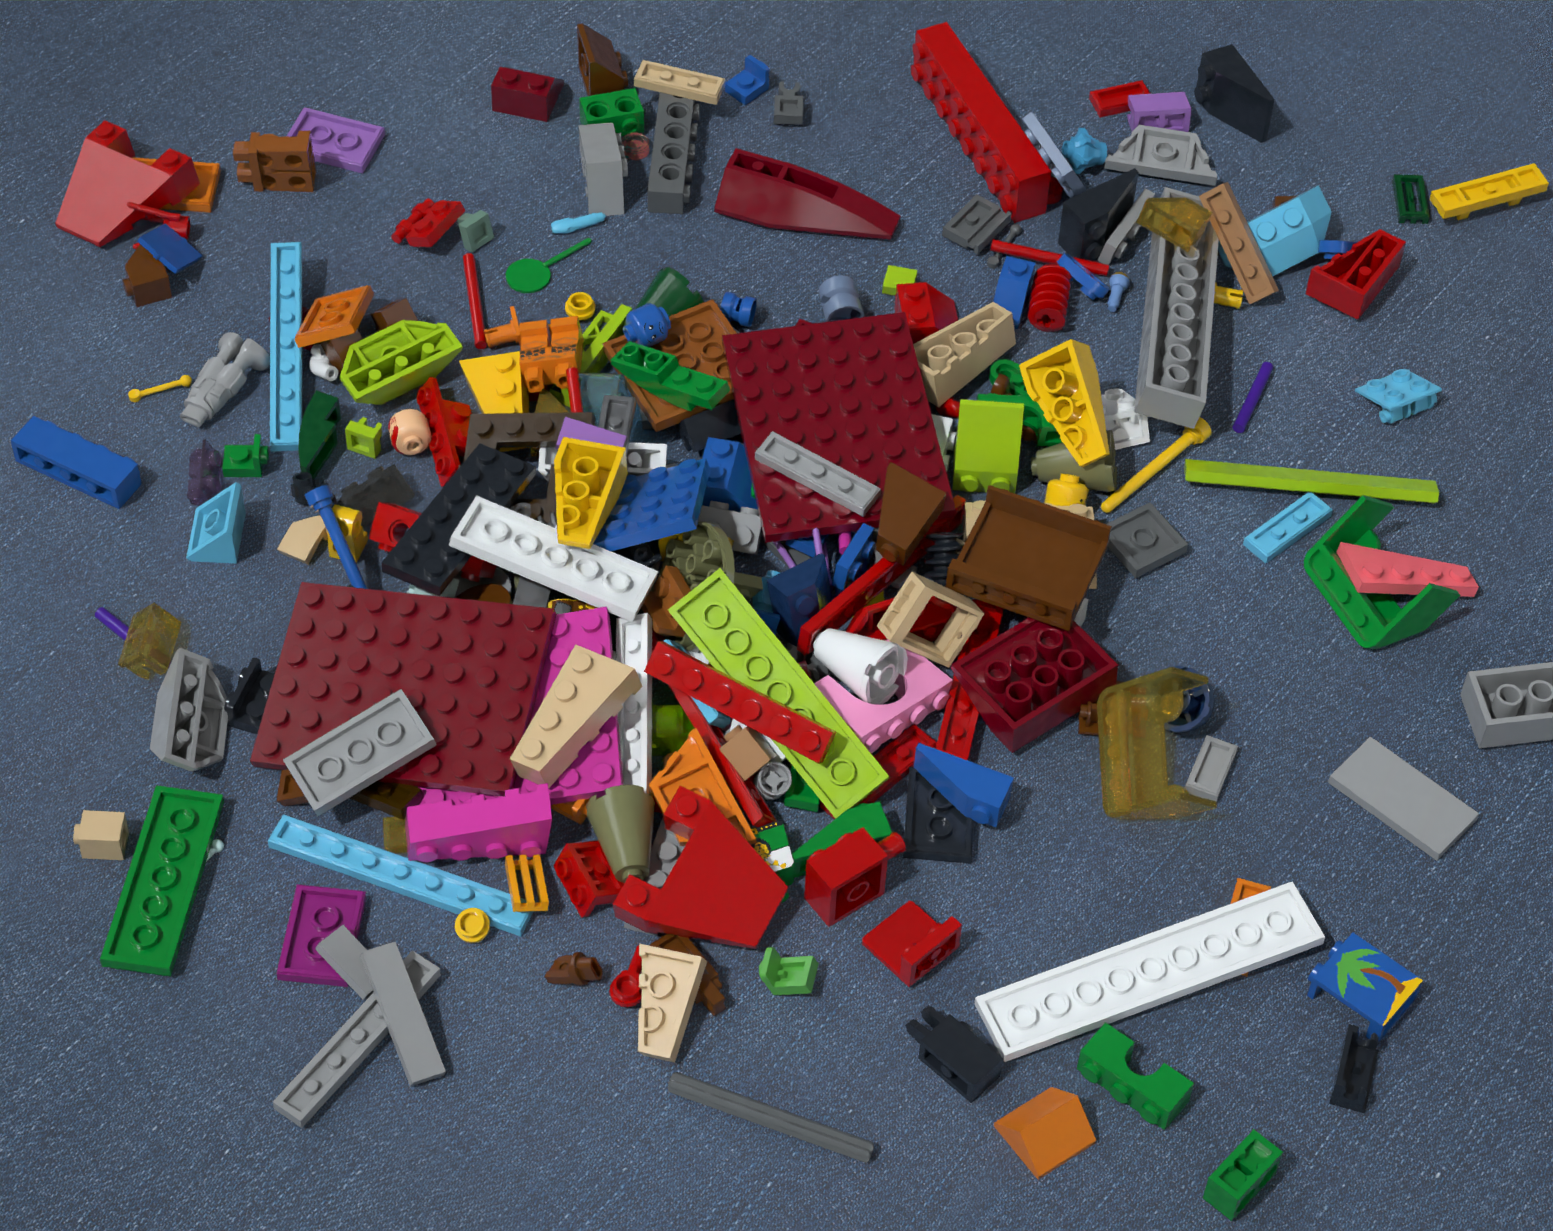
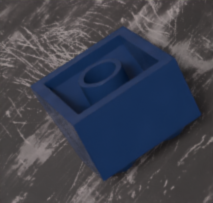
M822 553L767 580L772 611L780 615L776 631L794 646L798 645L801 626L833 600L826 559Z

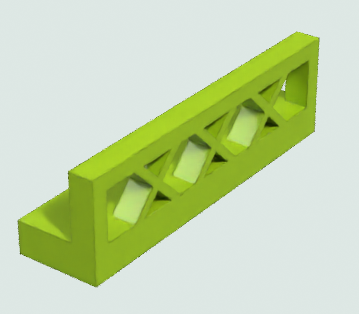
M621 304L613 315L600 310L583 333L584 342L580 370L581 396H583L609 361L603 352L602 343L624 335L623 327L626 324L627 314L632 311L631 307ZM603 322H606L607 324L600 332L598 328ZM591 344V345L589 346V348H588V349L586 350V352H585V351H584L585 345ZM568 388L561 389V393L550 389L549 399L570 407Z

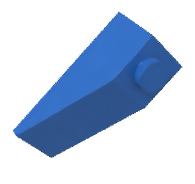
M918 743L915 752L914 768L964 816L973 819L977 823L997 827L1011 797L1014 777Z

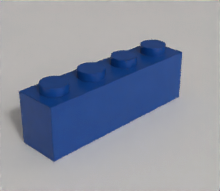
M33 416L11 439L16 462L119 510L142 484L138 464L134 460L111 452L103 445H96L85 440L77 433H70L61 429L51 421H44Z

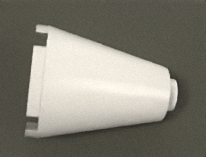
M832 628L820 632L813 643L815 657L862 701L882 705L887 702L899 687L894 684L898 675L904 676L907 669V652L897 643Z

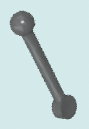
M1013 224L1010 227V233L1004 242L1010 243L1015 236L1021 233V227L1018 224ZM996 252L994 256H990L987 260V266L991 269L997 268L999 266V258L1003 253Z

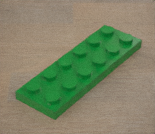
M156 785L100 957L102 967L164 976L172 975L224 806L222 794Z

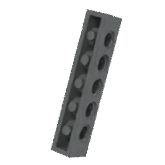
M660 92L647 191L648 212L683 214L684 203H690L691 185H686V182H692L693 164H689V161H694L695 144H692L691 141H697L698 123H693V121H699L700 103H696V100Z

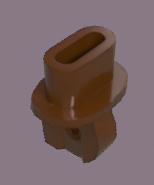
M575 952L573 956L564 955L554 960L553 965L544 977L548 983L552 984L574 983L577 986H584L590 980L600 981L603 971L595 957H586L582 952Z

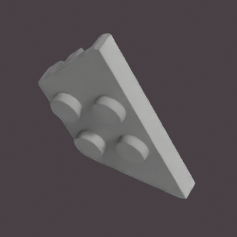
M1138 125L1132 131L1131 136L1125 138L1119 144L1118 150L1112 156L1109 154L1106 157L1104 169L1128 172L1135 168L1139 171L1138 174L1213 186L1216 185L1217 173L1211 170L1208 164L1209 157L1206 151L1201 148V141L1197 133Z

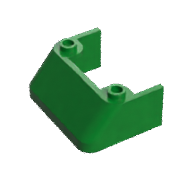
M1362 495L1306 553L1304 569L1356 642L1364 648L1376 650L1425 631L1461 595L1456 590L1429 583L1412 601L1408 602L1401 609L1390 594L1357 592L1337 554L1339 544L1343 542L1380 550V540L1373 529L1394 509L1391 503Z

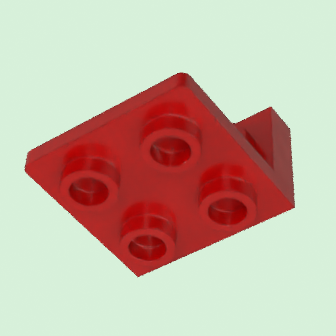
M910 900L862 938V945L908 987H911L959 948L962 924L953 916L943 924L940 922L936 923L918 905Z

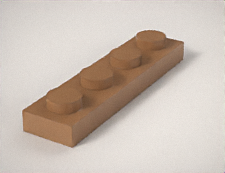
M1223 183L1200 195L1201 203L1249 305L1279 291L1229 183Z

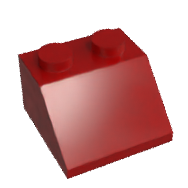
M927 282L896 284L894 310L895 313L905 312L913 344L958 321L954 300Z

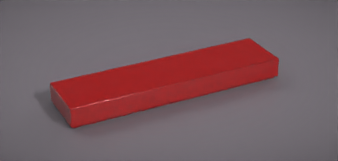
M915 724L911 725L873 756L890 778L858 804L874 803L909 774V767H914L918 743L936 749L937 742ZM820 800L819 807H821L826 813H828L833 819H835L834 816L830 813V811Z

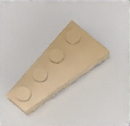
M992 302L913 344L929 402L940 407L1016 344L1013 315L1010 311Z
M575 645L510 757V761L518 776L538 785L548 783L549 788L578 757V751L588 741L592 742L600 733L599 729L611 716L615 717L619 713L626 699L631 694L635 695L643 687L635 668Z

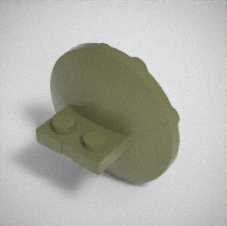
M698 522L697 529L683 533V541L677 540L678 535L676 539H670L666 545V556L662 563L659 577L666 565L677 567L692 591L721 568L747 601H750L753 596L763 589L762 577L735 572L734 556L730 541L726 533L715 524ZM687 634L684 637L672 635L666 637L668 640L682 644L687 651H700Z

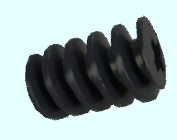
M934 532L925 535L926 539L934 541V545L925 548L926 552L934 555V558L924 561V564L933 567V571L924 573L925 578L946 587L948 567L952 559L957 560L960 554L957 550L962 549L965 541L957 537L966 534Z

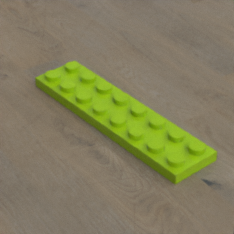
M721 568L668 609L669 613L715 669L837 732L823 763H817L772 739L835 819L847 809L855 807L890 778Z

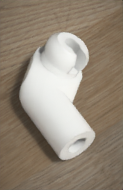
M321 344L314 345L311 348L312 356L309 361L311 372L325 380L334 381L338 376L337 368L330 365V361Z

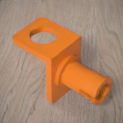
M514 306L510 307L512 320H510L509 324L484 329L489 349L513 341L519 343L521 348L520 322ZM548 324L549 330H550V334H551V338H552V332H551L550 324Z

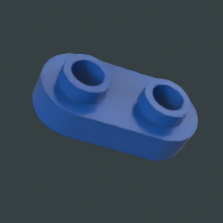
M1319 240L1318 253H1324V259H1332L1338 253L1342 255L1351 250L1352 245L1357 242Z
M1064 252L1057 261L1059 266L1064 267L1070 272L1072 277L1070 281H1073L1075 278L1083 286L1080 290L1092 300L1096 297L1103 299L1110 290L1105 283L1069 254Z

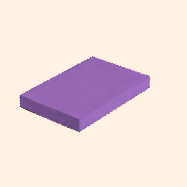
M304 107L287 136H298V131L310 130L315 162L363 174L385 136V128Z

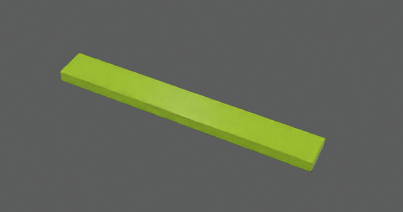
M1185 459L1184 463L1185 480L1188 482L1359 497L1365 495L1372 498L1438 503L1439 497L1436 481L1193 459Z

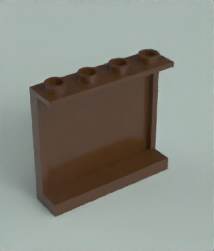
M989 485L986 502L957 560L952 559L948 567L946 588L1069 631L1108 548L1112 526Z

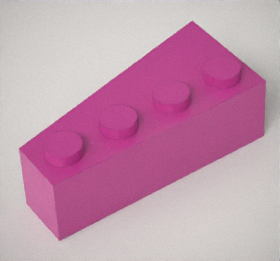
M548 783L536 785V791L520 794L519 788L505 790L504 797L487 799L484 797V794L470 796L463 804L455 805L453 800L407 807L405 830L408 861L432 862L436 859L463 861L473 857L499 859L506 855L533 857V855L546 854L552 823Z

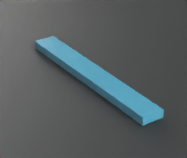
M301 242L271 243V452L298 451L299 432L302 423V347L298 348L294 338L302 325Z
M284 814L268 839L269 848L458 915L465 909L478 908L486 913L490 920V926L520 937L534 911L513 912L509 893L415 860L408 861V858ZM520 898L521 903H526V899Z

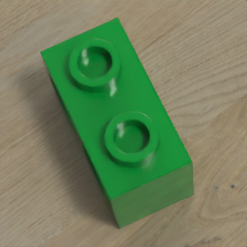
M636 88L579 98L580 121L582 125L613 123L615 133H621V136L644 132V110Z
M1253 1129L1208 1177L1203 1199L1229 1220L1233 1221L1277 1173L1283 1151Z

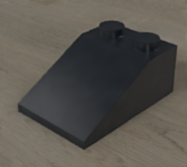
M1233 44L1202 53L1201 63L1198 67L1197 85L1194 89L1196 101L1202 104L1208 114L1260 143L1266 142L1275 100Z
M1134 168L1063 202L1058 244L1067 254L1085 260H1094L1100 256L1105 243L1134 204L1139 171Z

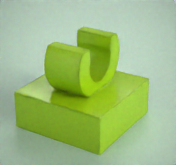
M365 417L361 418L359 422L350 420L345 428L347 449L376 459L381 451L382 423L378 422L375 428L368 426L367 418Z

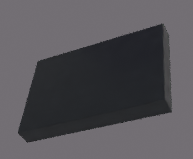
M909 767L904 832L906 851L903 852V858L971 864L974 820L964 816L914 767Z

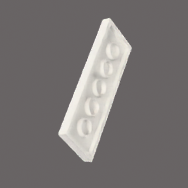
M477 495L453 532L449 546L592 606L597 608L607 607L609 613L631 622L634 621L658 574L657 570L594 544L590 549L558 544L556 528Z

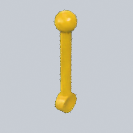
M183 375L179 380L145 390L132 389L128 393L129 400L131 402H138L146 395L181 385L188 387L192 384V378L189 375Z

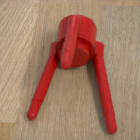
M127 202V207L156 215L148 221L166 223L178 235L186 240L189 239V216H181L178 213H170L142 204ZM140 243L133 244V249H137Z

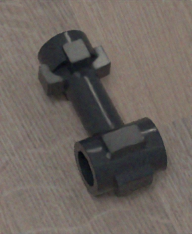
M308 472L296 473L292 477V496L297 503H308L304 495L316 488L315 479ZM334 494V498L331 499L333 502L331 508H333L335 504L337 505V500Z

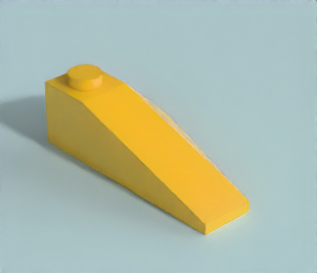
M1070 339L1019 364L1028 395L1033 401L1038 403L1044 412L1043 416L1049 423L1053 424L1060 435L1061 441L1079 466L1085 467L1110 455L1099 376L1090 346Z
M563 437L554 459L558 544L590 549L616 504L628 475L626 448Z

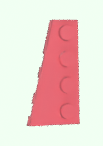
M1340 542L1337 549V554L1358 593L1418 595L1431 583L1456 590L1463 597H1475L1479 588L1466 566Z

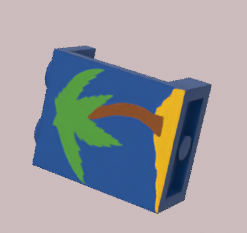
M1352 932L1344 942L1341 940L1336 942L1328 954L1329 960L1324 965L1318 963L1308 977L1311 984L1307 996L1313 1000L1322 989L1367 1019L1370 1024L1365 1037L1370 1039L1371 1035L1376 1033L1379 1037V1043L1417 999L1423 980Z

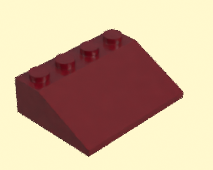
M1029 617L951 664V670L991 732L1013 753L1079 712L1081 704H1087L1088 701L1093 703L1116 689L1118 664L1075 621L1070 630L1067 631Z

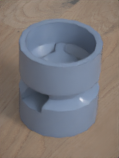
M843 275L833 276L820 285L818 294L825 322L865 316L854 279Z

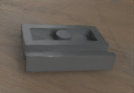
M976 194L943 227L942 236L966 249L968 247L974 249V253L978 255L1011 222L1012 213L1001 211L1000 206Z

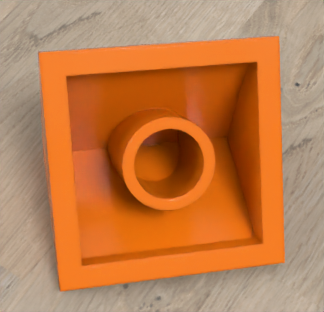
M1050 1087L994 1122L996 1130L1038 1180L1096 1143V1138L1078 1095L1054 1087Z

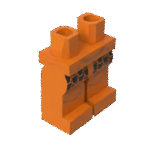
M578 316L551 319L552 338L547 320L519 323L521 335L519 365L525 387L528 388L530 393L541 392L544 389V385L556 384L561 389L568 388L566 370L571 367L578 369L579 380L581 381L580 370L584 338Z

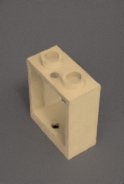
M911 572L877 624V627L890 642L897 643L903 648L949 668L954 659L959 655L971 633L978 627L984 613L970 598ZM932 595L957 606L934 643L909 632Z

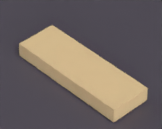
M643 60L635 75L634 86L717 105L725 87V78Z

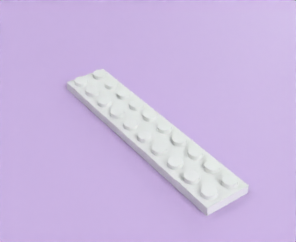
M1292 881L975 997V1006L1003 1061L1007 1062L1101 1027L1105 1022L1108 1024L1317 947L1324 943L1325 936Z

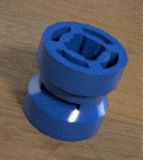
M726 292L720 310L729 323L736 321L740 326L751 327L756 312L757 299L749 296L740 298L735 293Z

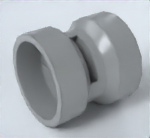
M770 762L756 773L753 782L764 800L773 801L780 798L789 789L792 776L790 770L784 764Z

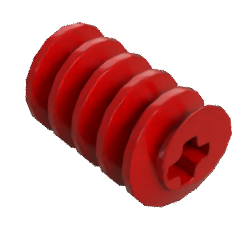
M1054 264L1044 265L1037 269L1034 274L1028 319L1035 328L1041 331L1056 332L1065 326L1071 285L1069 281L1072 277L1070 272L1064 267Z

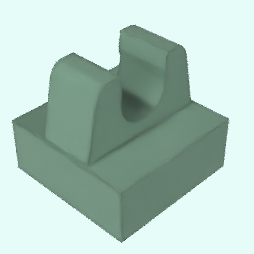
M479 210L475 214L465 213L458 218L457 223H459L460 234L466 250L474 252L494 238L488 213Z

